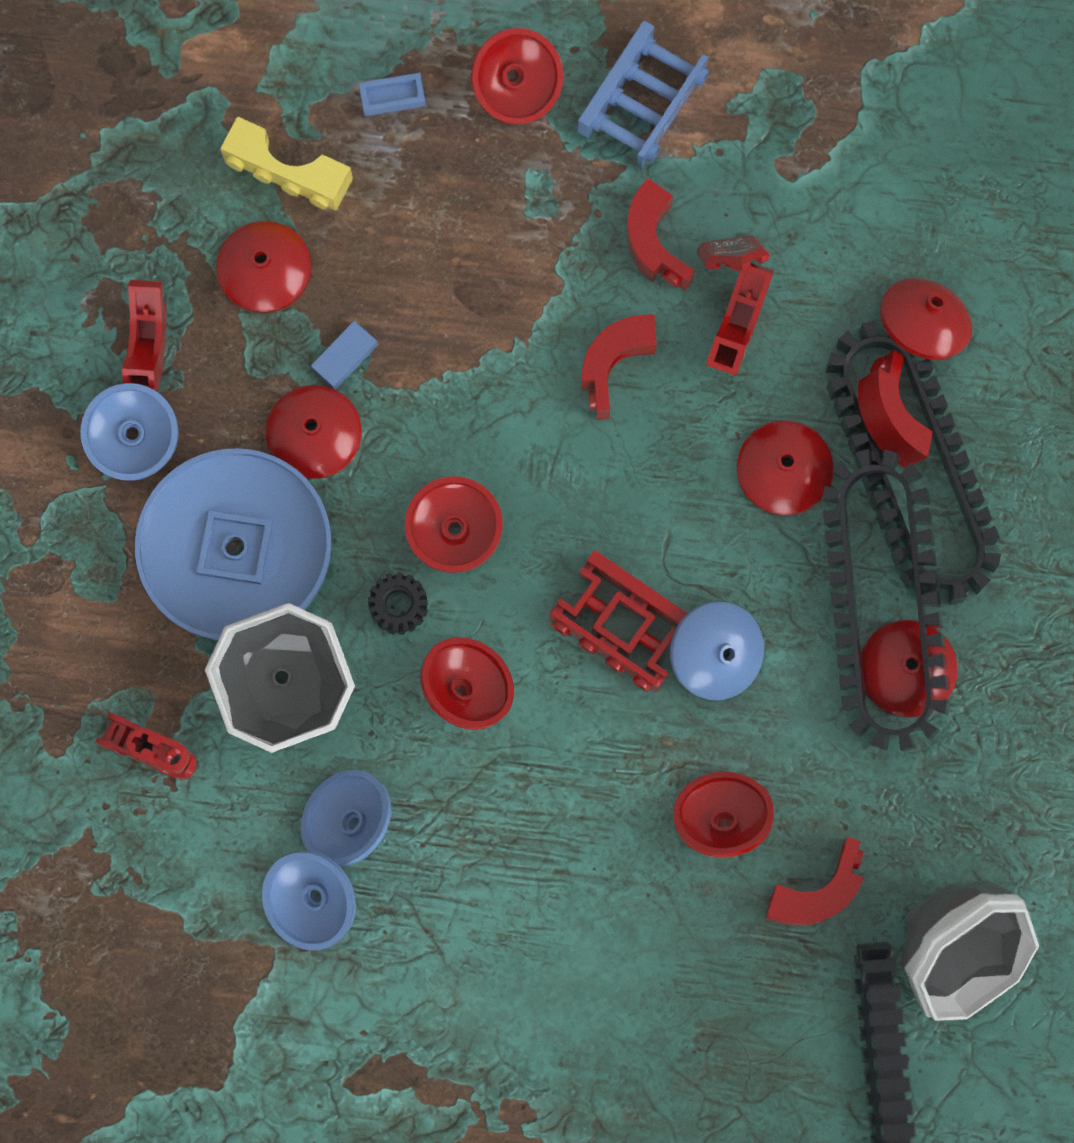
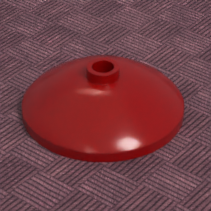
M523 28L502 30L489 37L477 51L471 68L472 90L479 105L493 118L510 124L530 123L544 116L556 103L563 85L562 62L555 47L541 34ZM513 69L516 73V78L513 81H509L507 74Z
M258 221L238 228L224 241L217 256L216 273L224 294L235 305L250 312L271 313L288 307L305 291L311 276V258L306 244L294 230L277 222ZM259 256L267 257L264 263H257L256 259Z
M922 278L903 279L894 283L881 300L880 318L886 332L897 345L915 356L930 360L948 359L959 354L971 338L972 320L966 306L953 291L938 282Z
M321 385L303 386L285 394L272 408L266 423V442L272 456L294 467L306 479H323L342 471L356 456L362 439L361 420L352 402L339 391ZM309 422H316L318 424L317 428L312 431L307 430L306 425Z
M786 420L767 423L753 431L744 441L739 451L736 466L738 482L745 496L758 508L768 513L782 516L800 514L817 505L823 498L824 487H830L833 478L832 471L834 469L833 458L824 439L810 427ZM783 458H790L793 465L785 467L781 460Z
M451 476L434 480L415 494L407 508L405 533L408 544L420 561L437 571L462 573L479 567L495 552L502 536L503 520L498 502L487 488L472 479ZM452 525H457L461 528V531L453 535L449 533V528Z
M899 620L891 622L874 632L861 651L864 690L868 698L886 713L903 718L921 717L926 706L927 696L919 621ZM927 627L928 636L940 633L934 627ZM945 636V649L929 648L930 657L943 653L946 655L947 669L931 668L932 678L945 674L948 676L949 690L933 689L934 700H947L953 692L957 681L958 665L956 655ZM914 660L917 668L909 670L906 667V661Z
M463 637L446 639L436 644L422 662L420 684L424 697L436 714L448 723L468 730L486 729L497 724L510 710L514 698V683L511 673L502 658L487 645Z
M715 772L701 776L685 786L675 801L673 820L681 840L696 852L711 857H735L753 850L767 838L774 822V807L769 793L754 779L734 772Z

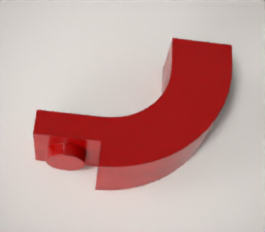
M647 178L636 192L629 208L627 243L631 257L638 269L651 282L661 273L663 274L662 278L669 285L675 288L680 286L686 291L693 282L695 270L666 251L660 244L656 234L658 224L672 207L673 195Z
M753 263L750 264L751 267L739 272L730 302L715 336L706 366L735 376L746 354L774 274V270Z
M130 280L128 285L130 335L126 358L122 366V383L140 384L158 392L164 364L167 328L166 303L163 301V282Z
M654 314L631 316L619 320L604 329L590 345L583 362L581 390L594 389V391H588L589 408L590 410H596V420L609 419L610 416L608 376L613 367L621 360L631 356L656 354L657 343Z
M893 350L884 357H879L874 361L870 368V374L858 381L857 395L862 419L875 443L883 452L886 449L898 453L901 457L898 464L906 468L910 463L915 465L928 457L933 431L916 421L902 403L899 394V379L904 356Z
M847 837L844 840L834 875L824 888L814 892H800L776 885L771 895L765 920L786 926H809L821 923L844 909L853 900L864 879L862 876L851 873L852 869H859L864 851L859 850L861 841L851 837Z

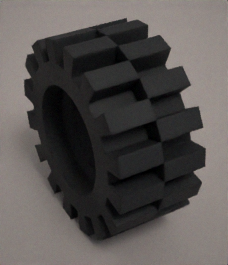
M397 572V575L392 576L389 573L386 574L385 579L379 578L376 581L377 585L375 587L372 586L370 590L371 595L368 597L369 611L372 619L380 629L387 630L389 634L394 635V632H397L399 635H404L406 631L410 630L412 632L416 630L415 627L424 622L423 618L427 616L428 600L422 584L418 580H414L413 576L409 574L404 576L401 572ZM402 592L409 596L411 606L405 614L396 616L387 611L385 606L386 600L392 593Z

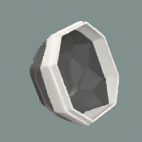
M290 603L225 626L205 668L228 733L271 753L334 730L355 687L332 623ZM279 671H285L288 674V681L284 684L276 680V674Z
M978 880L959 886L948 884L918 904L906 915L904 927L907 933L900 964L917 1002L927 1017H932L935 1021L968 1019L1020 982L1039 944L1024 901L1012 891L987 880Z

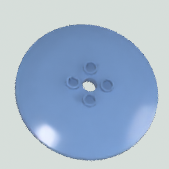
M239 448L222 449L201 454L189 459L167 474L146 501L139 517L135 536V558L138 573L153 603L169 620L182 629L200 637L217 641L225 626L290 603L305 610L315 598L324 582L332 549L331 529L326 510L319 495L309 481L294 467L275 456L260 451ZM233 540H240L244 543L243 552L237 556L229 555L226 550L229 542Z

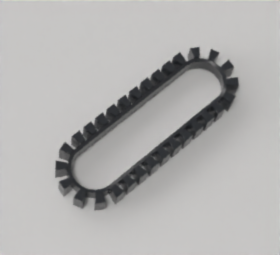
M875 321L862 323L859 330L862 341L857 343L848 330L837 342L836 348L847 355L846 358L833 352L830 354L825 373H841V378L829 380L827 385L829 396L832 400L844 392L846 393L847 397L836 398L834 409L838 418L850 411L854 414L844 416L841 422L845 437L858 429L861 434L851 435L848 441L852 455L867 448L873 454V465H882L873 438L862 419L858 399L849 379L848 366L851 359L858 352L872 347L885 348L890 351L896 350L904 356L903 363L928 427L933 431V440L972 536L977 555L975 565L967 575L953 580L938 578L939 587L928 586L924 594L933 591L939 593V588L949 589V605L962 603L967 598L963 584L968 582L977 595L991 581L978 571L980 567L993 573L999 567L1001 553H985V546L995 545L1000 539L995 526L980 533L979 527L988 526L992 516L988 506L974 515L971 508L980 507L985 499L980 488L968 495L964 492L965 489H972L977 483L973 469L958 477L957 471L966 470L970 461L965 450L952 458L949 452L959 451L963 444L958 431L945 439L942 434L951 433L955 427L951 413L936 421L935 415L944 414L948 405L943 394L930 402L927 398L937 396L941 388L936 376L923 383L920 380L929 378L933 371L930 359H924L914 365L913 358L918 356L907 352L897 345L888 333L886 337L876 336ZM856 458V466L858 469L862 468V466L858 458ZM873 473L864 476L862 481L866 492L880 484L883 489L873 491L869 498L873 510L875 511L887 503L890 509L880 510L876 517L880 528L883 529L894 522L896 523L897 528L887 529L884 534L888 548L900 541H903L905 546L894 548L891 553L895 567L909 559L913 567L910 534L887 474ZM920 565L921 574L928 572L923 565ZM914 568L904 571L900 577L907 588L915 582Z
M867 449L856 452L862 468L852 474L842 461L833 469L832 472L845 482L840 491L825 486L822 498L826 503H839V511L823 510L824 524L828 528L841 524V532L825 531L826 544L830 548L843 545V552L827 551L828 565L832 568L845 565V573L829 572L830 585L833 588L847 585V593L831 592L832 606L838 609L849 605V614L833 613L834 627L842 629L851 626V635L835 633L836 647L842 650L853 646V655L837 654L838 668L845 670L855 667V676L839 675L840 689L846 691L857 687V697L841 696L842 710L860 709L863 717L848 724L857 736L862 737L869 727L872 726L878 730L871 743L872 746L887 751L889 736L894 735L899 736L900 751L904 752L917 749L910 733L920 728L925 736L932 740L940 731V729L927 722L932 710L948 716L950 701L934 700L933 689L949 690L948 676L944 674L932 678L931 668L947 669L946 655L943 653L931 657L929 655V648L945 649L944 635L941 632L930 636L927 635V627L943 628L942 614L938 611L925 615V606L941 607L940 594L937 591L923 594V586L939 587L938 574L935 570L921 574L920 566H937L936 554L932 549L919 553L918 546H935L934 535L931 529L917 532L916 524L933 526L932 515L928 508L915 512L914 504L930 505V496L926 487L915 491L911 490L909 485L923 477L912 463L899 474L895 471L901 460L898 453L885 449L883 464L873 465V454ZM873 473H884L893 476L901 482L906 492L927 696L926 706L921 717L912 725L896 730L878 725L871 718L866 707L846 505L852 486L862 477Z
M888 942L857 944L855 947L854 966L856 974H860V979H855V993L861 994L862 1005H857L858 1020H864V1026L859 1027L860 1041H866V1048H861L862 1062H868L869 1070H863L865 1084H870L871 1091L866 1092L867 1106L873 1107V1113L868 1114L869 1128H875V1135H870L871 1143H911L910 1138H915L916 1133L914 1122L908 1123V1115L914 1114L912 1099L906 1100L905 1092H911L910 1077H904L903 1070L909 1069L907 1054H901V1047H906L905 1032H899L898 1024H904L902 1009H896V1002H901L900 987H894L893 978H896L898 971L896 960L892 959V946Z

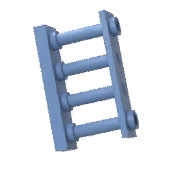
M646 21L642 22L578 120V133L588 139L594 130H602L639 152L637 155V167L640 169L644 167L647 161L651 163L654 161L661 148L658 144L696 85L701 87L709 75V70H707L708 57L703 54L695 66L657 45L656 40L653 39L655 26ZM651 55L688 78L678 91L641 70L638 62L642 56L647 57ZM627 80L630 82L635 80L670 100L671 104L664 115L661 116L623 94L624 90L621 88ZM617 104L655 126L647 141L607 119L605 113L609 106H616Z

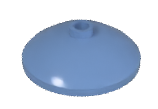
M126 383L105 389L90 402L82 418L80 434L83 449L90 462L98 470L115 479L135 481L156 474L170 461L177 447L179 428L171 405L162 395L147 386ZM131 428L138 430V437L134 440L128 438V431Z
M727 602L705 603L687 613L678 624L670 647L671 664L678 681L690 693L707 700H726L742 693L755 680L764 657L763 636L755 619L743 608ZM729 648L730 655L727 659H724L723 652Z
M361 770L342 771L322 782L308 799L301 818V837L306 850L323 854L340 867L354 864L368 856L379 845L389 826L391 801L387 789L375 776Z
M313 851L292 852L276 861L264 879L262 903L266 917L275 932L291 945L305 950L326 949L339 942L350 930L356 912L354 890L346 873L327 856ZM316 889L321 893L322 898L317 896Z

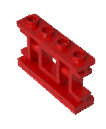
M594 550L587 559L585 566L579 572V576L590 583V586L575 607H572L560 598L555 608L549 613V619L553 621L551 626L564 636L570 633L579 639L578 645L588 653L594 655L595 652L601 654L606 658L605 664L614 671L621 673L624 670L633 676L632 682L646 692L652 689L657 693L669 672L658 666L657 662L671 644L675 629L672 628L662 642L647 632L656 618L647 609L675 628L687 615V612ZM593 572L630 597L628 598L617 591L608 605L596 598L594 593L601 585L602 579L594 575ZM618 604H621L644 620V623L629 644H626L603 628ZM586 606L600 615L592 627V632L598 635L600 640L563 614L565 613L576 620ZM641 643L654 652L645 668L655 676L653 677L617 651L619 650L630 657L637 645Z

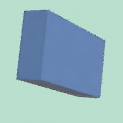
M420 73L359 83L364 116L426 106Z
M353 321L311 365V369L336 390L378 346V341L358 323Z

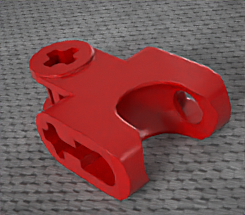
M109 712L107 719L110 720L109 726L103 738L97 737L95 741L97 745L121 756L130 757L175 779L188 780L195 773L197 759L182 744L149 729L139 727V725ZM153 745V749H152V750H148V749H145V748H144L145 746L151 747V746ZM180 755L178 763L171 765L172 759Z

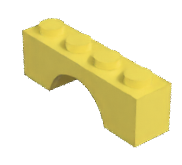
M238 116L220 148L225 163L232 169L237 171L245 169L253 173V176L259 181L266 184L271 182L278 184L289 195L298 197L300 194L309 198L313 205L324 210L327 207L335 211L338 209L353 180L349 166L324 155L303 166H289L279 162L269 152V139L266 129Z

